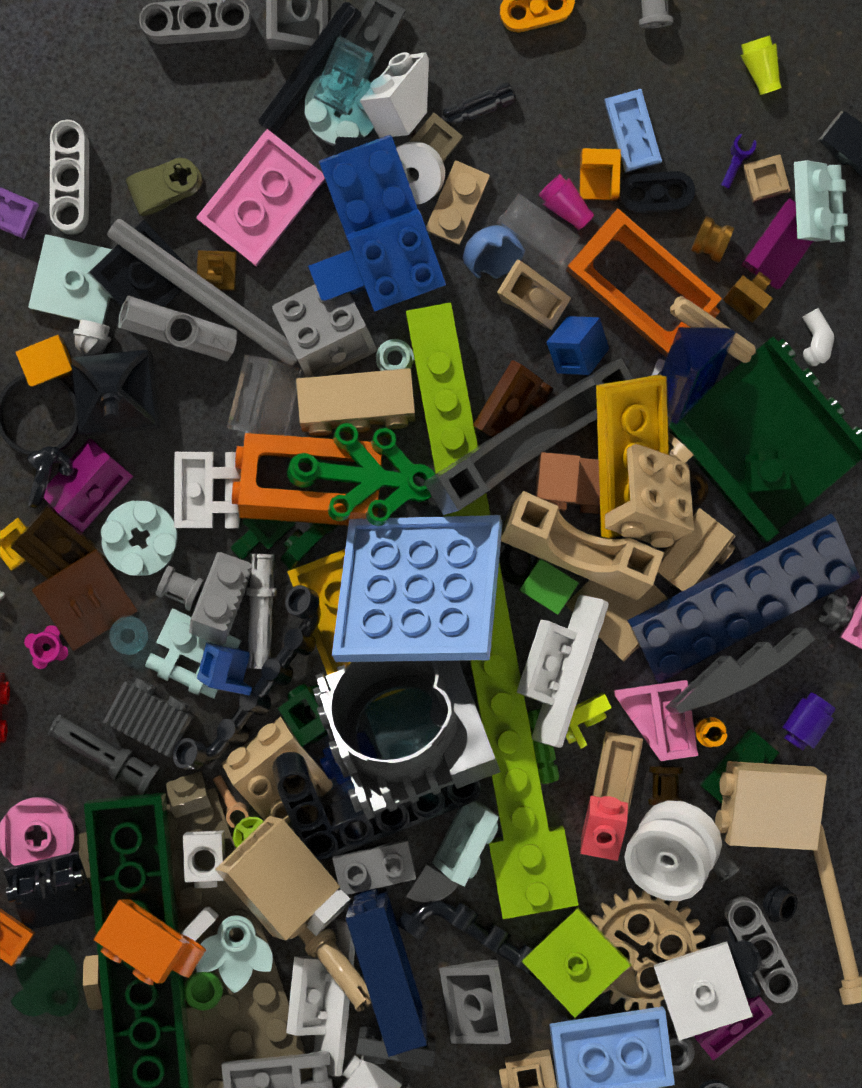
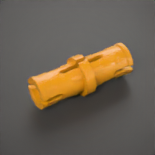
M715 717L703 718L695 726V736L703 746L708 748L718 747L726 741V728L720 719ZM711 727H715L716 730H714L713 735L706 737L705 734H707L708 730Z

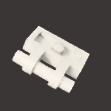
M175 452L174 528H213L214 513H225V528L240 529L238 505L232 504L233 481L240 482L241 469H235L236 452H225V467H214V452ZM214 479H225V501H214Z

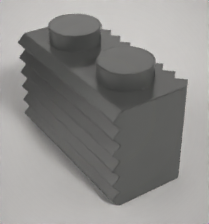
M136 678L134 683L129 680L124 681L103 722L167 757H173V751L177 743L184 738L195 717L188 712L190 705L171 695L168 701L154 694L157 689L155 686L140 678Z

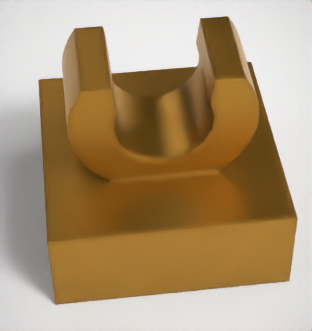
M198 250L197 274L220 291H235L237 253L231 251Z
M761 272L752 281L742 275L724 297L723 301L753 323L773 299L764 292L772 280Z

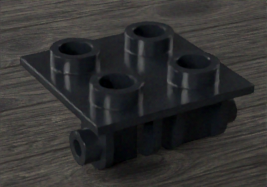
M78 851L3 869L9 887H6L8 901L15 902L22 924L31 930L94 915L92 890Z

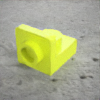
M603 692L575 706L566 734L569 744L576 741L580 749L588 746L578 725L584 722L586 727H590L607 718L605 711L612 707Z

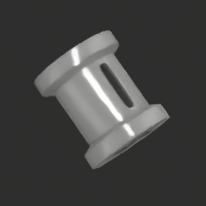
M641 0L642 18L639 20V27L660 28L673 24V17L669 15L668 0Z
M168 565L155 595L161 598L166 596L185 605L186 610L191 611L201 593L204 580L201 578L197 580L176 572L174 567Z

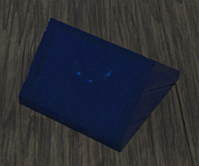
M678 328L660 374L667 376V408L672 422L677 424L715 385L736 334L735 331L730 328Z

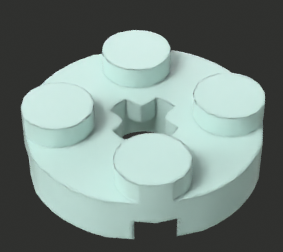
M333 68L319 76L310 86L305 97V117L311 131L321 141L335 146L337 137L368 138L375 130L360 102L361 98L370 89L371 84L365 76L353 70ZM348 99L350 101L349 107L353 110L350 115L343 113L340 118L334 115L336 108L332 104L336 100Z
M130 501L114 509L102 526V548L106 558L116 569L128 575L148 576L161 571L172 561L177 548L178 530L174 528V520L164 508L149 501ZM136 528L140 532L147 530L150 534L146 539L148 546L144 549L139 545L132 546L130 540L133 538L132 531Z

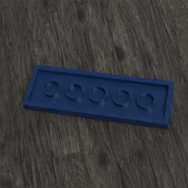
M829 514L627 621L654 678L659 684L859 579L860 576L838 521L832 514Z

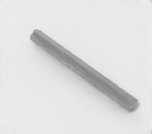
M117 219L107 233L109 238L286 365L293 366L297 362V358L286 337L122 219Z

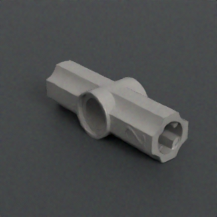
M127 296L119 314L118 328L228 362L233 354L237 342V330L131 296ZM181 318L185 324V332L180 338L174 339L171 336L170 328L175 320Z

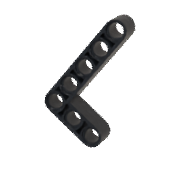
M283 753L275 759L272 766L278 794L294 830L318 861L327 860L470 804L478 798L481 792L480 781L458 789L455 784L441 788V793L435 795L433 792L418 797L419 801L417 802L407 801L397 805L396 810L390 812L387 809L375 814V818L368 820L363 810L355 811L350 797L325 806L307 762L299 753ZM291 775H297L294 778H287Z

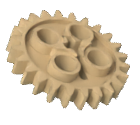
M630 888L628 889V900L623 901L620 896L614 894L615 906L613 908L602 902L600 905L605 915L603 917L591 915V919L597 925V928L615 947H623L628 951L627 959L631 966L601 993L603 994L608 990L612 991L609 998L611 1004L623 998V1006L626 1011L631 1008L633 1002H637L639 1010L646 1009L647 1003H652L653 1007H661L660 1001L665 998L659 981L653 985H644L640 982L641 972L659 963L646 954L638 958L639 953L634 946L615 936L617 930L622 931L640 945L644 946L649 941V947L653 953L667 961L701 950L702 948L696 947V944L706 939L702 933H693V930L700 925L698 919L686 921L691 912L688 906L678 911L676 908L679 901L669 900L666 903L664 902L665 900L660 898H651V895L644 890L641 897L637 898ZM636 914H642L648 918L647 928L640 933H634L628 929L629 919ZM676 935L680 938V946L675 952L665 953L660 949L661 941L665 936Z

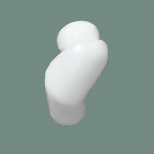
M817 308L802 317L813 335L811 346L803 351L804 360L810 366H817L820 362L825 363L831 356L834 343V333L820 309Z

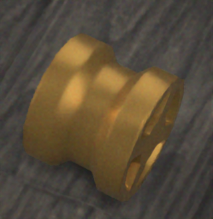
M706 216L691 251L697 254L702 252L709 254L713 261L719 263L728 246L734 228L729 225L721 227L715 224L713 218Z

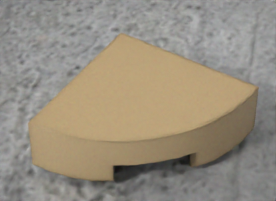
M668 432L669 455L685 464L693 454L675 436Z
M98 955L85 956L83 964V988L88 1007L91 1010L103 1009Z

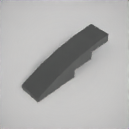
M794 628L774 647L769 642H757L737 661L731 656H720L665 708L670 713H683L724 699L755 684L785 665L812 643L815 638L806 628Z

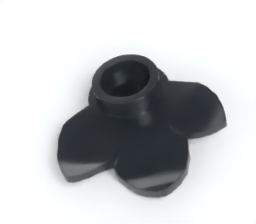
M727 926L715 929L711 935L712 946L727 941L746 998L757 997L761 994V991L754 979L753 973L761 965L759 950L749 941L741 940L735 942L734 936Z

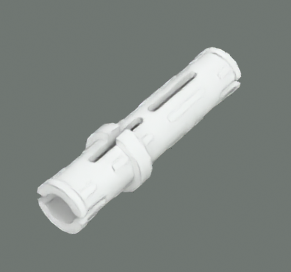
M250 553L252 571L250 587L246 588V595L250 596L248 652L250 657L247 668L262 669L265 661L271 658L273 596H277V588H273L275 554Z

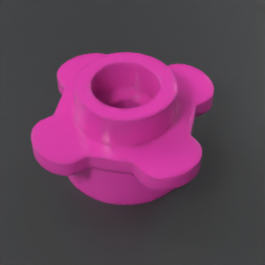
M54 625L47 626L45 631L41 633L28 634L24 640L25 646L29 648L30 654L33 657L32 663L38 669L46 668L48 663L55 660L63 661L68 656V648L62 645L59 638L60 631ZM45 643L50 645V649L48 651H45L43 649V645Z

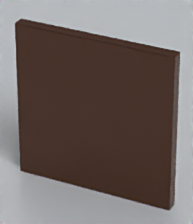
M97 549L32 589V592L73 651L138 611Z

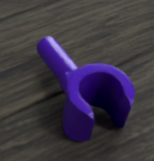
M742 134L738 135L731 145L730 151L733 157L721 183V186L730 189L743 161L748 160L756 149V140L753 141L749 151H742L738 147Z

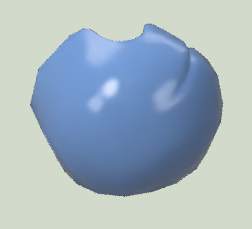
M494 225L477 231L467 241L463 261L477 278H481V272H485L494 279H498L510 272L517 259L522 261L525 249L510 229Z

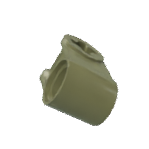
M180 157L154 168L137 172L129 176L125 181L139 216H147L161 211L175 202L193 196L200 190L203 179L201 172L193 162ZM183 169L188 174H191L187 177L188 183L184 186L175 181L180 178L179 171Z

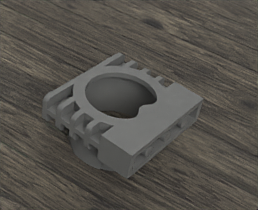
M459 661L351 662L347 667L345 665L337 667V672L324 676L323 673L316 675L319 687L314 688L313 692L319 706L317 711L320 720L331 740L329 742L331 752L336 764H339L343 777L351 776L354 788L348 790L355 811L363 810L368 820L375 818L376 813L389 809L390 812L396 810L397 805L407 801L417 802L419 801L418 797L433 792L434 795L441 793L440 789L455 784L458 789L501 772ZM399 689L418 690L431 697L430 717L433 724L440 731L428 745L414 754L392 760L374 759L361 753L357 738L358 725L364 711L375 699L385 693Z

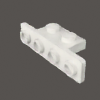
M579 595L568 629L550 621L540 620L516 692L543 703L532 734V740L558 748L563 746L609 606L607 601Z
M335 918L326 928L332 929L335 932L336 945L349 962L354 965L355 947L347 922ZM294 956L286 1033L295 1036L315 1035L314 1052H330L331 1064L327 1065L328 1075L334 1077L341 1076L345 1058L350 1000L317 957Z

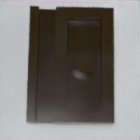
M49 504L11 544V548L47 579L95 549L99 551L103 559L106 557L98 546L60 516Z

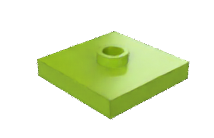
M579 907L522 960L529 970L575 1018L631 966L629 960Z

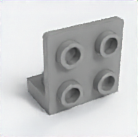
M314 284L272 306L274 314L306 378L329 376L377 352L369 330L349 292L330 300L322 301Z

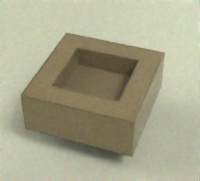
M433 113L410 142H422L431 146L437 151L444 162L462 141L463 136L437 114Z
M202 771L182 776L166 783L170 809L174 818L211 806L207 783Z

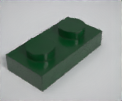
M748 728L702 781L700 786L722 804L723 795L720 792V778L722 773L726 772L727 761L770 764L779 752L754 730Z

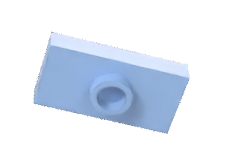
M642 89L604 99L617 149H621V163L624 173L661 164L662 159Z

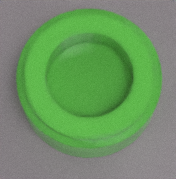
M212 971L193 973L184 986V995L187 1003L197 1010H209L215 1007L223 994L222 981Z

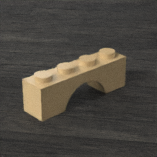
M525 491L511 505L502 528V542L637 601L653 586L664 552L630 537L605 539L587 534L569 524L560 514L559 506Z

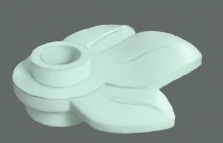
M233 915L222 921L217 934L203 940L201 945L206 949V952L196 966L197 972H210L219 968V973L224 983L233 993H236L247 984L253 969L262 972L271 971L273 955L268 943L256 936L252 922L246 917ZM232 928H240L244 933L243 939L240 941L233 940L230 937V930Z

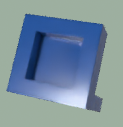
M351 250L308 266L322 301L330 300L348 292H351V295L366 290Z
M568 316L547 341L556 373L590 375L609 350L600 317Z
M206 642L197 679L209 688L251 695L252 687L243 682L250 653L246 650Z

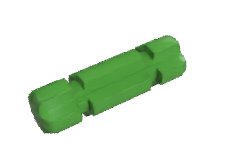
M541 709L527 712L529 725L532 728L531 736ZM532 740L536 763H539L540 783L548 784L558 781V767L554 765L553 761L556 760L554 746Z

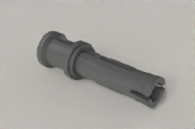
M61 714L55 718L48 730V736H52L79 754L109 770L108 775H110L111 779L117 780L119 778L138 790V795H145L160 771L159 766L154 765L151 767L134 757L132 750L122 748L120 751L94 734L65 719ZM72 735L78 737L79 739L83 740L84 742L88 743L89 745L95 747V748L98 749L99 751H96V750L92 749L91 747L85 745L84 743H82V742H80L79 740H77V739H75L74 737H72ZM106 755L112 757L115 760L113 761L109 759L108 757H106ZM128 769H132L133 771H135V772H137L138 774L142 775V777L138 776L137 774L133 773L132 771H130V770H128Z

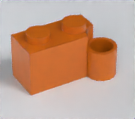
M130 899L118 900L94 938V941L103 946L101 952L106 957L117 963H121L122 960L135 968L132 972L133 975L148 985H153L154 982L157 984L164 983L172 970L189 978L206 952V949L198 942L186 935L180 934Z

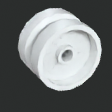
M665 801L656 804L645 814L638 830L627 844L624 856L627 871L639 887L657 898L670 901H682L691 898L703 887L710 870L713 869L719 858L722 848L720 831L712 818L696 806L683 801Z

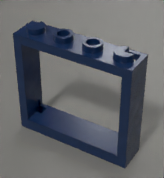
M375 888L355 893L356 896L349 903L346 922L388 1057L426 1046L427 1017L399 927L396 925L397 921L387 889L378 891Z

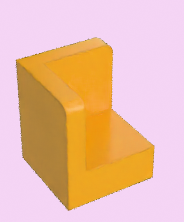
M582 148L580 154L579 194L583 200L617 201L620 194L621 149Z
M59 335L16 351L27 382L32 387L59 376L64 379L73 375L71 356L64 339Z

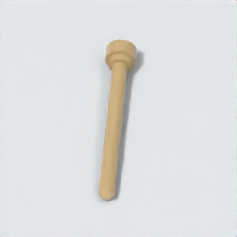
M821 824L818 850H813L844 975L839 992L843 1005L861 1003L862 976H859L827 840Z

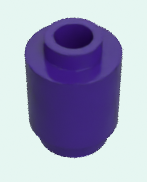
M810 692L806 699L802 698L783 725L782 728L788 732L784 739L804 751L806 746L814 749L833 722L834 718L831 716L836 708L818 695Z

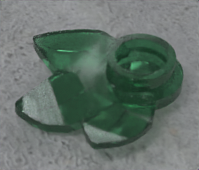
M54 945L46 960L34 956L20 957L16 962V974L24 989L12 998L11 1004L19 1012L33 1017L46 1012L53 1016L62 1017L75 1010L79 1003V991L73 983L76 975V965L65 948L60 945ZM55 991H64L67 994V1001L65 1003H58L54 999Z

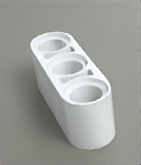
M66 119L56 123L50 134V218L60 231L69 235L79 234L88 225L89 139L80 124ZM69 131L77 132L79 134L78 143L72 148H63L61 146L62 136ZM67 169H76L79 173L78 181L69 187L61 185L60 179L63 172ZM71 206L78 208L79 215L74 223L69 225L61 223L60 216L65 208Z

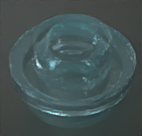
M135 617L118 619L110 630V642L122 654L131 655L138 653L145 647L148 640V631L145 624ZM126 628H130L135 632V639L131 643H126L122 639V632Z

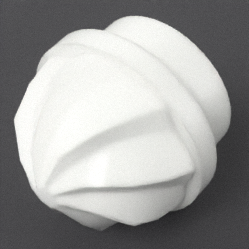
M80 320L78 329H74L73 332L75 335V347L84 356L102 354L108 343L111 342V337H108L110 327L92 321Z

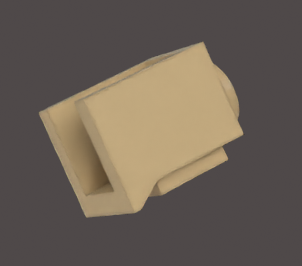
M549 1049L504 1057L506 1068L499 1069L502 1088H557ZM536 1068L538 1084L519 1087L517 1072Z

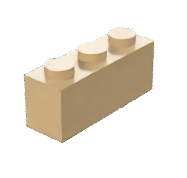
M411 368L296 379L302 432L309 431L311 436L329 435L332 433V429H337L343 423L352 424L358 432H365L370 430L371 424H385V428L401 429L407 427L408 422H416Z

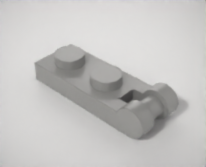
M317 1051L308 1054L222 1062L224 1088H333L332 1078H328L327 1065L331 1064L330 1052ZM312 1068L313 1080L302 1081L301 1069Z

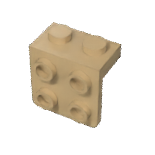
M633 444L628 447L627 461L630 501L605 514V529L620 533L625 538H636L651 543L653 547H669L674 541L694 531L689 466L687 463L684 464L681 461H677V458L639 444Z
M280 716L273 723L261 728L258 734L244 746L233 750L221 765L233 786L264 820L272 816L281 818L288 824L290 818L278 794L272 769L273 762L279 755L286 752H297L302 755L307 762L321 797L331 790L333 783L308 752L299 744L288 724ZM291 775L287 778H294L297 775Z

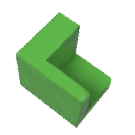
M540 559L519 588V591L551 612L559 615L577 587L578 582Z

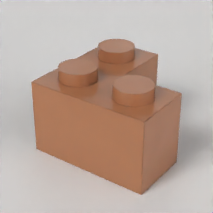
M541 452L538 456L535 496L559 506V511H565L567 504L580 505V513L600 515L599 460L580 458L577 455Z

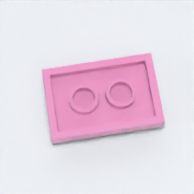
M267 129L198 214L196 219L257 267L326 180L320 170Z

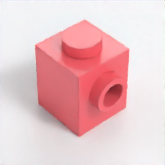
M590 796L581 835L580 854L618 861L628 820L627 802H621L611 796Z

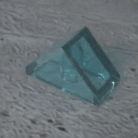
M339 36L313 98L347 115L375 65L374 54Z

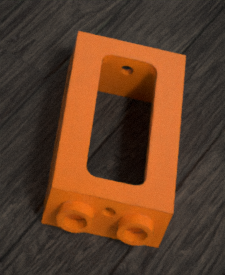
M617 209L571 261L566 271L667 359H670L675 352L682 357L696 340L691 336L694 329L681 321L673 331L664 330L598 273L593 267L594 260L610 242L618 241L681 296L690 300L714 318L721 312L716 305L722 298L621 210Z
M245 433L244 446H237L235 469H241L240 482L233 481L232 504L238 505L240 518L348 525L349 519H367L366 511L370 503L374 500H379L380 489L355 507L348 519L335 521L328 514L330 501L337 495L346 494L261 488L256 484L258 460L263 455L294 457L301 453H307L321 460L355 461L345 449L336 446L334 439ZM359 441L382 467V454L377 453L372 448L371 442ZM341 503L334 505V509L337 512H347L345 505ZM378 508L372 509V513L376 517H378Z

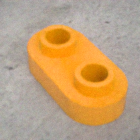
M503 0L500 6V20L508 30L517 33L560 23L572 14L575 0H560L562 7L559 10H552L548 6L550 0ZM521 8L525 11L526 15L523 19L517 20L512 17V10Z

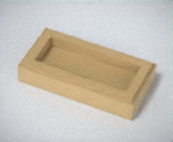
M605 731L592 796H611L621 802H627L628 814L643 738Z

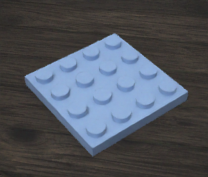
M500 515L389 518L382 526L372 525L367 519H349L332 656L335 662L490 660L503 525Z

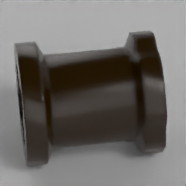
M649 766V772L653 774L652 797L648 798V804L656 805L665 801H683L679 798V775L683 773V767Z

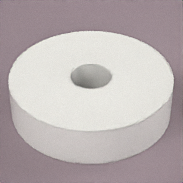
M422 142L404 143L396 149L416 205L422 204L434 197L442 188L445 180L444 163L437 151L431 146ZM410 167H413L418 171V179H414L410 176Z

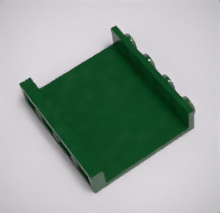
M774 336L756 350L749 362H741L668 424V432L675 436L693 454L691 459L763 543L770 541L779 533L778 530L862 460V430L857 426L854 428L849 426L843 419L846 412L833 397H830L828 400L818 389L821 383L814 373L808 368L802 370L793 360L797 355L784 339L777 341ZM778 451L783 452V458H789L791 489L747 493L744 455Z

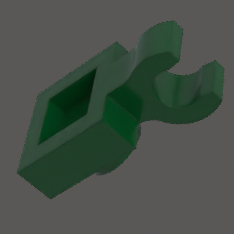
M245 518L242 522L249 531L230 548L241 560L245 559L259 543H262L269 551L296 526V523L291 521Z
M309 523L310 528L305 533L297 529L283 544L287 551L280 560L292 570L324 536L332 533L338 525Z

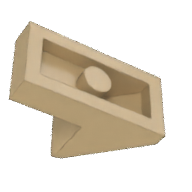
M518 259L497 291L502 302L518 308L540 325L550 330L554 328L571 300L570 296Z

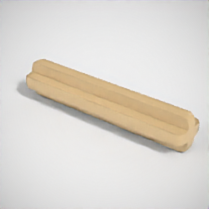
M683 296L677 297L674 304L670 306V312L673 316L743 363L749 362L751 356L756 352L755 345Z

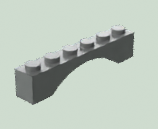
M622 358L603 365L424 481L425 486L442 514L446 515L461 510L490 491L499 482L538 456L541 452H544L567 436L596 420V385L634 379Z

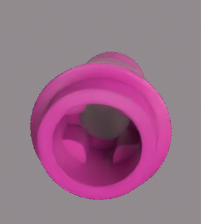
M561 174L550 181L538 195L544 201L543 206L572 224L578 231L595 215L588 208L570 178L565 179Z

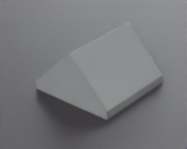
M266 0V40L269 50H309L328 24V0Z
M498 958L439 968L451 1044L511 1043Z

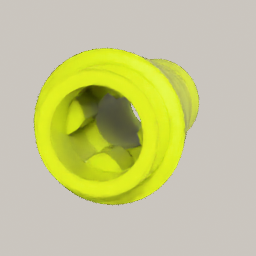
M770 35L742 44L743 54L740 56L756 83L760 95L782 88L779 77L777 44L772 43Z

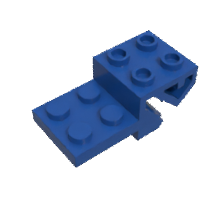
M391 134L319 161L374 312L446 285Z

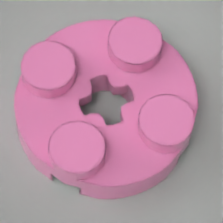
M45 797L28 798L10 808L0 822V851L4 857H7L9 862L16 866L71 853L74 849L76 828L68 809L54 800ZM34 825H40L41 830L47 832V839L41 841V846H34V840L27 839V832L33 831Z

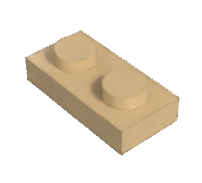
M455 160L427 223V232L460 247L490 175Z

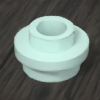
M399 339L385 341L380 345L376 353V363L380 371L408 369L412 367L414 362L411 347ZM396 351L402 355V362L399 365H391L388 362L387 358L391 352Z

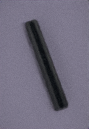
M346 1L341 4L258 119V123L263 128L268 129L273 134L278 132L358 22L362 13L352 4Z

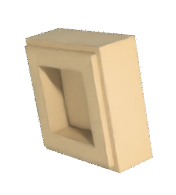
M781 155L750 162L742 166L752 203L790 192Z

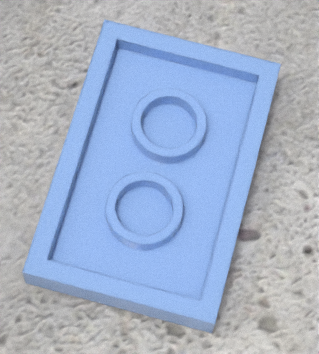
M663 1006L549 1024L557 1088H660L675 1085L666 1012Z

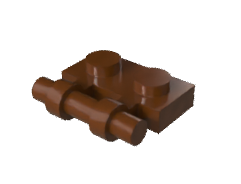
M512 360L472 426L492 438L545 404L554 388L543 382V379L528 368Z

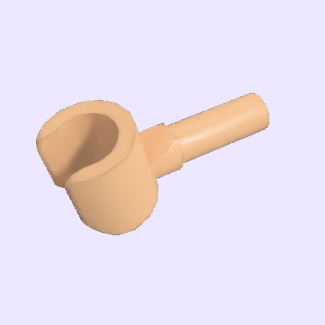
M219 775L213 781L227 807V823L235 828L236 824L230 816L231 813L235 810H240L244 813L245 818L249 817V811L245 804L236 801L222 776Z

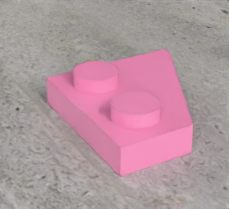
M687 680L614 690L615 698L659 761L698 756L692 710L683 713H670L665 708L688 686Z

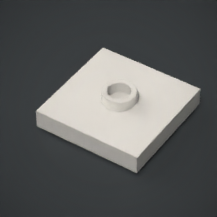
M727 941L654 965L679 1041L753 1017Z

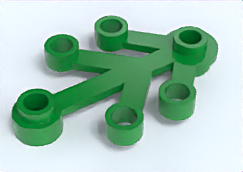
M349 423L339 425L333 439L336 446L345 449L360 467L318 462L310 454L301 453L292 458L287 470L291 483L302 488L313 485L317 479L359 484L346 495H337L330 501L328 514L335 521L348 519L355 507L381 487L398 488L385 500H374L370 503L366 511V518L375 526L384 525L390 515L409 500L423 502L430 499L432 496L425 485L417 486L413 482V478L421 477L426 481L435 475L434 471L426 465L412 464L395 444L396 436L388 428L378 429L371 441L372 448L377 453L384 454L398 472L384 470L358 441V431L355 426ZM348 432L351 434L352 440L344 441L339 433ZM381 436L389 439L390 445H381L377 438ZM307 463L311 466L312 470L303 472L299 469L298 464ZM337 503L345 505L347 512H337L334 509V505ZM372 509H382L385 516L382 518L374 516Z

